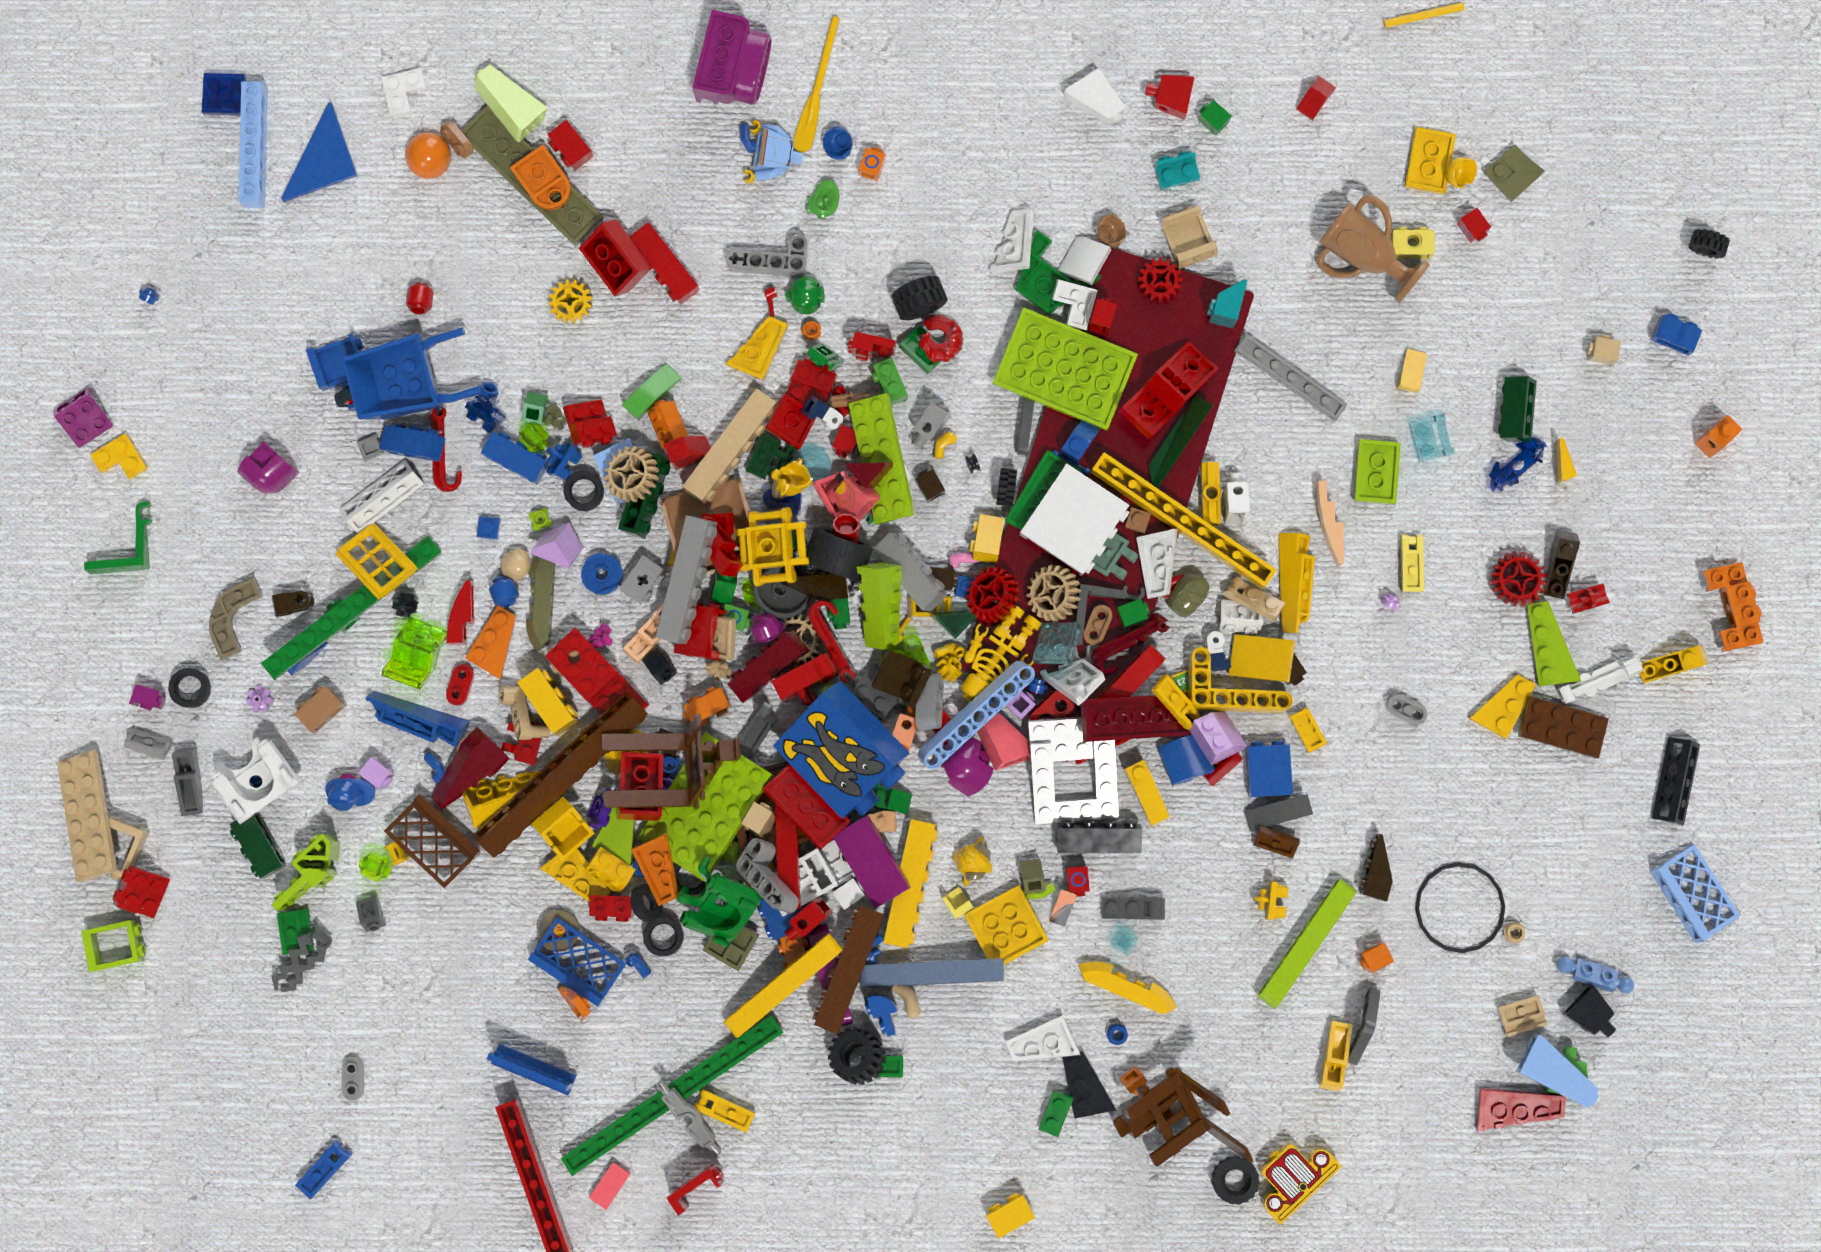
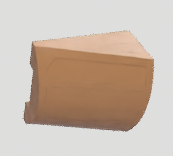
M741 477L729 479L724 485H720L716 490L717 493L711 502L708 501L705 505L685 491L661 499V507L675 556L686 515L700 518L701 514L734 513V534H730V537L737 544L733 552L740 560L739 536H737L736 530L749 527L750 512ZM710 558L706 566V576L715 574L717 571Z

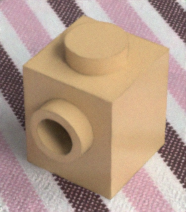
M1599 335V337H1596L1588 344V361L1614 365L1618 362L1621 341L1612 340L1607 335Z

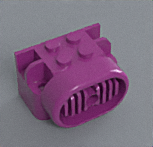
M711 10L692 87L696 102L701 103V99L713 101L717 105L719 102L730 104L734 101L755 105L761 94L769 62L772 43L770 33L750 29L749 21L743 16Z

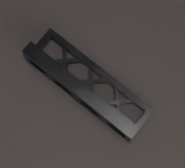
M1668 737L1652 819L1684 826L1701 744L1692 740ZM1674 743L1683 744L1681 753L1675 756L1672 752ZM1676 763L1678 767L1677 773L1671 777L1668 772L1669 767ZM1671 783L1674 787L1673 793L1667 797L1664 790ZM1667 803L1670 808L1668 817L1659 816L1661 807Z

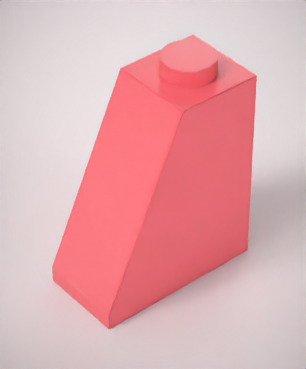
M1000 713L993 716L977 731L995 771L1031 759L1029 740Z

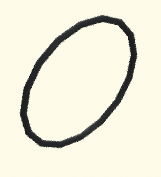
M1457 862L1441 866L1426 877L1418 890L1415 910L1419 926L1431 942L1447 951L1466 953L1481 949L1495 938L1503 925L1506 906L1501 888L1489 873L1476 865ZM1458 866L1475 869L1488 877L1498 891L1502 906L1499 924L1491 937L1478 946L1465 949L1447 947L1432 938L1423 925L1419 910L1421 893L1428 881L1442 870Z

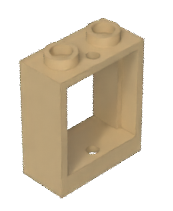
M109 817L110 828L135 837L122 871L117 869L116 872H112L110 875L111 878L121 881L123 871L128 869L129 865L136 866L149 832Z

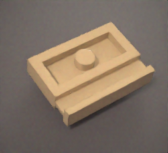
M1539 995L1497 1007L1506 1037L1548 1025Z

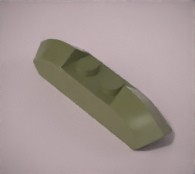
M535 556L529 571V578L535 579V582L531 584V595H534V603L530 604V615H533V619H526V629L531 644L538 652L551 642L556 564Z

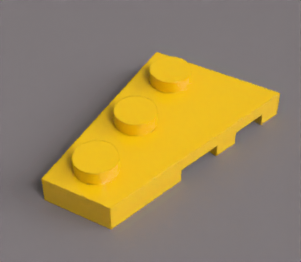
M1517 674L1473 714L1469 720L1503 739H1507L1526 704L1527 697L1531 695L1536 684Z
M578 848L564 861L556 855L539 868L588 902H590L591 895L608 896L612 893L606 885L584 872L589 862Z

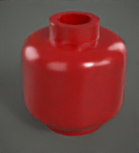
M422 282L411 285L407 289L406 306L414 314H425L432 309L433 290Z

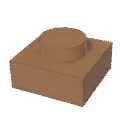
M1131 507L1125 528L1145 534L1151 513Z

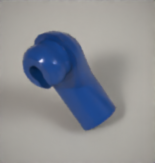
M429 752L424 756V761L435 771L431 778L439 784L445 771L441 762Z
M630 953L626 957L625 963L627 966H634L643 979L652 973L637 953Z

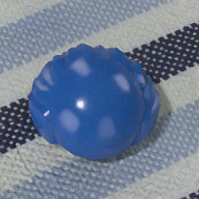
M840 126L829 129L823 137V148L827 155L836 160H844L850 155L853 147L851 134Z

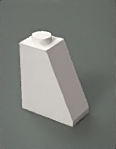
M1099 68L1064 91V97L1068 101L1107 125L1112 121L1116 123L1124 117L1123 114L1126 107Z

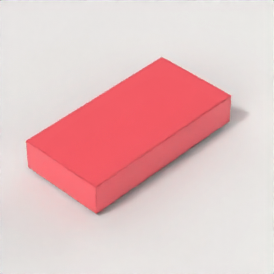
M613 1162L589 1198L607 1210L631 1173Z

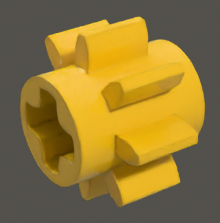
M946 655L936 664L939 667L937 673L941 674L944 681L950 680L953 682L962 674L960 671L962 668L961 662L956 657L949 658Z

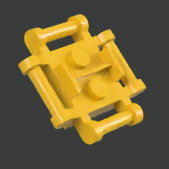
M789 507L782 508L779 511L749 512V527L736 530V534L739 536L740 560L743 564L739 571L753 570V582L756 587L774 582L787 581L788 583H794L797 579L794 566L809 564V558L806 556V522L791 523L792 511ZM782 519V523L758 526L759 521ZM792 530H796L798 558L795 559L793 557ZM785 567V573L762 575V569Z

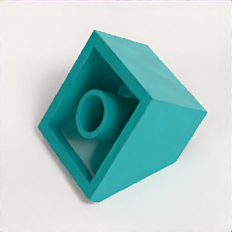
M1241 280L1220 292L1216 300L1212 299L1207 315L1210 316V323L1233 329L1238 320L1248 280Z

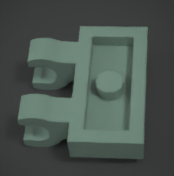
M1116 533L1112 540L1107 538L1104 545L1107 547L1101 556L1096 555L1092 562L1095 563L1093 569L1105 577L1112 573L1123 581L1127 571L1117 566L1116 563L1122 555L1134 564L1138 554L1127 548L1130 542Z

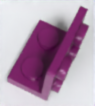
M89 387L53 409V416L78 448H81L113 427V423L93 399V392Z

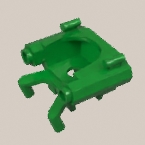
M705 856L698 866V872L706 883L702 893L698 896L688 895L689 888L683 886L677 895L679 903L698 906L697 912L691 909L688 911L684 910L680 917V922L683 924V927L712 937L713 943L727 947L753 915L761 901V896L754 888L744 885L740 880L736 882L721 876L719 872L711 875L707 868L711 860ZM718 898L724 900L723 905H717L715 900Z

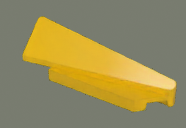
M1279 533L1281 601L1285 602L1284 608L1281 611L1283 633H1298L1300 624L1307 622L1310 618L1315 556L1307 554L1310 535Z

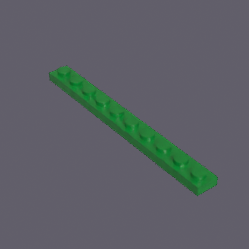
M427 536L406 552L405 555L417 566L418 569L415 571L417 573L438 557L441 551ZM393 562L386 568L394 577L403 571L396 562ZM383 571L374 577L382 587L391 580ZM363 585L261 662V665L275 681L383 598L378 600Z

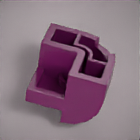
M264 441L250 456L247 455L243 459L237 470L238 474L253 488L267 494L279 493L299 473Z
M975 738L968 739L941 764V767L945 768L946 774L949 777L948 783L967 797L982 790L989 782L994 768L989 766L990 758L987 752L981 748V741Z

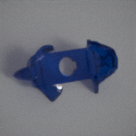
M1533 436L1531 442L1516 444V447L1520 448L1521 452L1503 468L1500 469L1499 461H1496L1489 474L1491 491L1494 492L1497 488L1502 492L1504 490L1503 486L1508 485L1511 487L1514 484H1518V478L1537 461L1543 462L1542 457L1544 447H1547L1546 443ZM1524 461L1523 468L1520 470L1513 469L1514 464Z

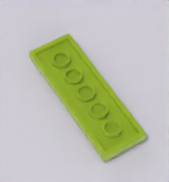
M889 393L848 403L861 463H893L891 470L873 488L880 496V500L872 508L875 525L914 516L915 511Z

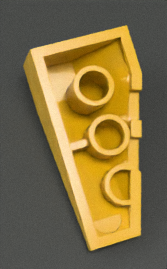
M540 771L519 773L516 777L505 778V775L498 776L495 780L487 781L483 778L479 781L477 787L473 788L471 786L466 789L462 799L474 829L481 827Z

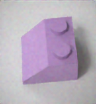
M1211 712L1194 720L1190 729L1191 734L1211 765L1247 748L1246 743L1226 712Z

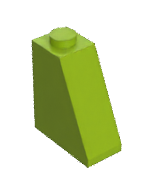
M613 808L609 814V823L606 827H602L592 847L596 849L602 847L631 866L634 856L631 849L634 848L636 820L617 819V808Z

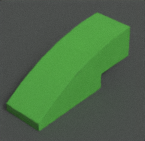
M667 364L664 365L622 404L623 408L637 421H640L647 411L654 407L653 404L662 400L681 380V377Z

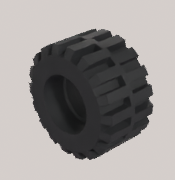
M925 276L902 285L891 295L901 320H914L940 309L948 301L939 276Z
M854 1027L853 1030L847 1028L845 1033H838L839 1037L837 1039L833 1038L832 1042L834 1044L829 1046L828 1049L831 1051V1054H828V1060L832 1061L829 1063L830 1068L834 1069L833 1072L851 1084L865 1085V1081L868 1083L872 1082V1077L877 1078L879 1076L878 1071H883L884 1066H882V1062H886V1057L883 1056L886 1052L882 1047V1042L873 1034ZM859 1046H864L865 1055L863 1060L858 1065L851 1067L849 1064L851 1052Z

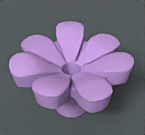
M257 686L255 692L249 690L248 696L250 699L246 701V704L248 706L253 705L252 710L255 713H258L260 708L263 712H267L269 710L267 704L274 703V698L268 697L271 694V690L267 688L263 691L262 686Z

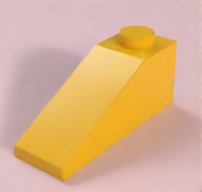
M1142 760L1124 769L1123 771L1150 825L1153 826L1169 818V813L1145 761Z

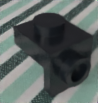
M656 648L642 659L645 666L660 685L669 681L677 674L659 648Z

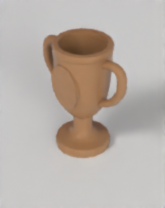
M1365 195L1360 198L1356 207L1352 203H1348L1319 241V244L1324 246V248L1318 253L1316 259L1319 268L1327 275L1335 278H1350L1364 271L1374 274L1386 272L1398 283L1399 288L1394 299L1399 304L1424 274L1430 263L1423 261L1418 266L1409 268L1396 259L1395 248L1390 240L1392 231L1390 211L1382 200L1373 195ZM1366 203H1372L1381 211L1385 220V232L1361 212L1362 207ZM1331 251L1350 265L1356 267V269L1350 271L1335 270L1325 263V255Z

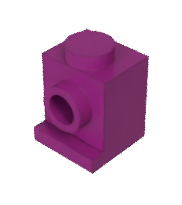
M136 684L129 704L152 711L153 707L162 709L165 704V693Z

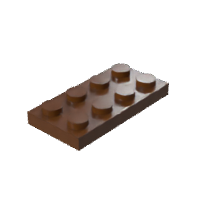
M1528 696L1518 737L1599 759L1609 718Z

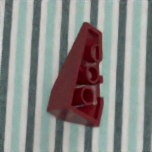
M476 727L462 741L431 798L441 809H444L462 797L466 789L471 786L475 788L479 785L481 779L486 776L490 778L496 774L510 758L479 727Z

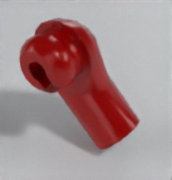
M837 386L834 388L832 396L846 394V389L843 386ZM848 407L835 408L843 418L850 413Z

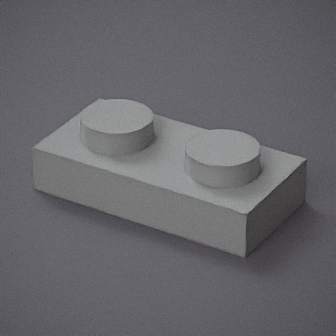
M133 728L124 741V748L164 760L172 748L173 741Z

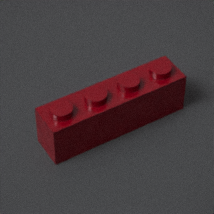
M794 630L788 633L785 631L781 632L776 636V642L772 646L770 643L760 650L762 654L758 658L754 656L745 663L747 667L743 671L738 669L730 676L732 680L727 685L742 703L750 700L808 650Z

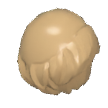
M521 548L512 549L504 554L500 562L504 577L506 579L511 578L514 582H517L528 574L531 563L529 554Z

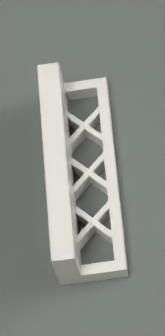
M403 460L339 510L347 523L358 534L419 489L424 483L413 471L409 463ZM405 468L407 469L405 472L399 475L401 471H403ZM354 507H356L354 511H352L350 514H348V512H349L350 510H352Z

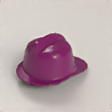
M771 613L754 615L750 624L752 634L747 642L765 643L775 639L776 636L783 632L785 628L784 622L779 621Z

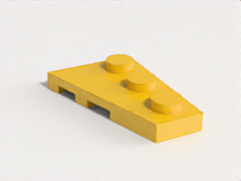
M769 316L752 334L753 336L746 344L740 347L737 354L726 363V366L764 381L786 333L788 324Z

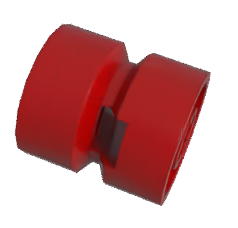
M848 513L838 515L833 521L832 535L859 544L860 522L858 518Z

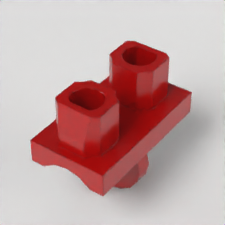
M1604 583L1566 594L1573 614L1610 603Z

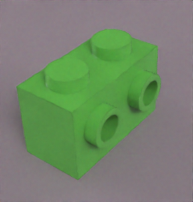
M892 357L874 364V371L871 372L875 384H880L882 389L879 391L880 395L889 393L891 406L908 400L907 391Z

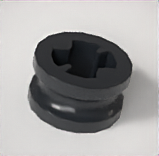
M975 453L971 457L965 456V461L971 474L974 470H981Z

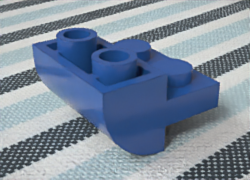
M884 995L868 996V1001L864 1003L867 1014H872L873 1019L882 1017L879 1020L881 1032L886 1033L887 1037L895 1035L896 1030L890 1013L898 1011L896 1004Z

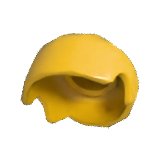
M1467 157L1454 159L1447 168L1446 177L1449 184L1456 188H1464L1465 184H1472L1477 174V164L1475 160Z

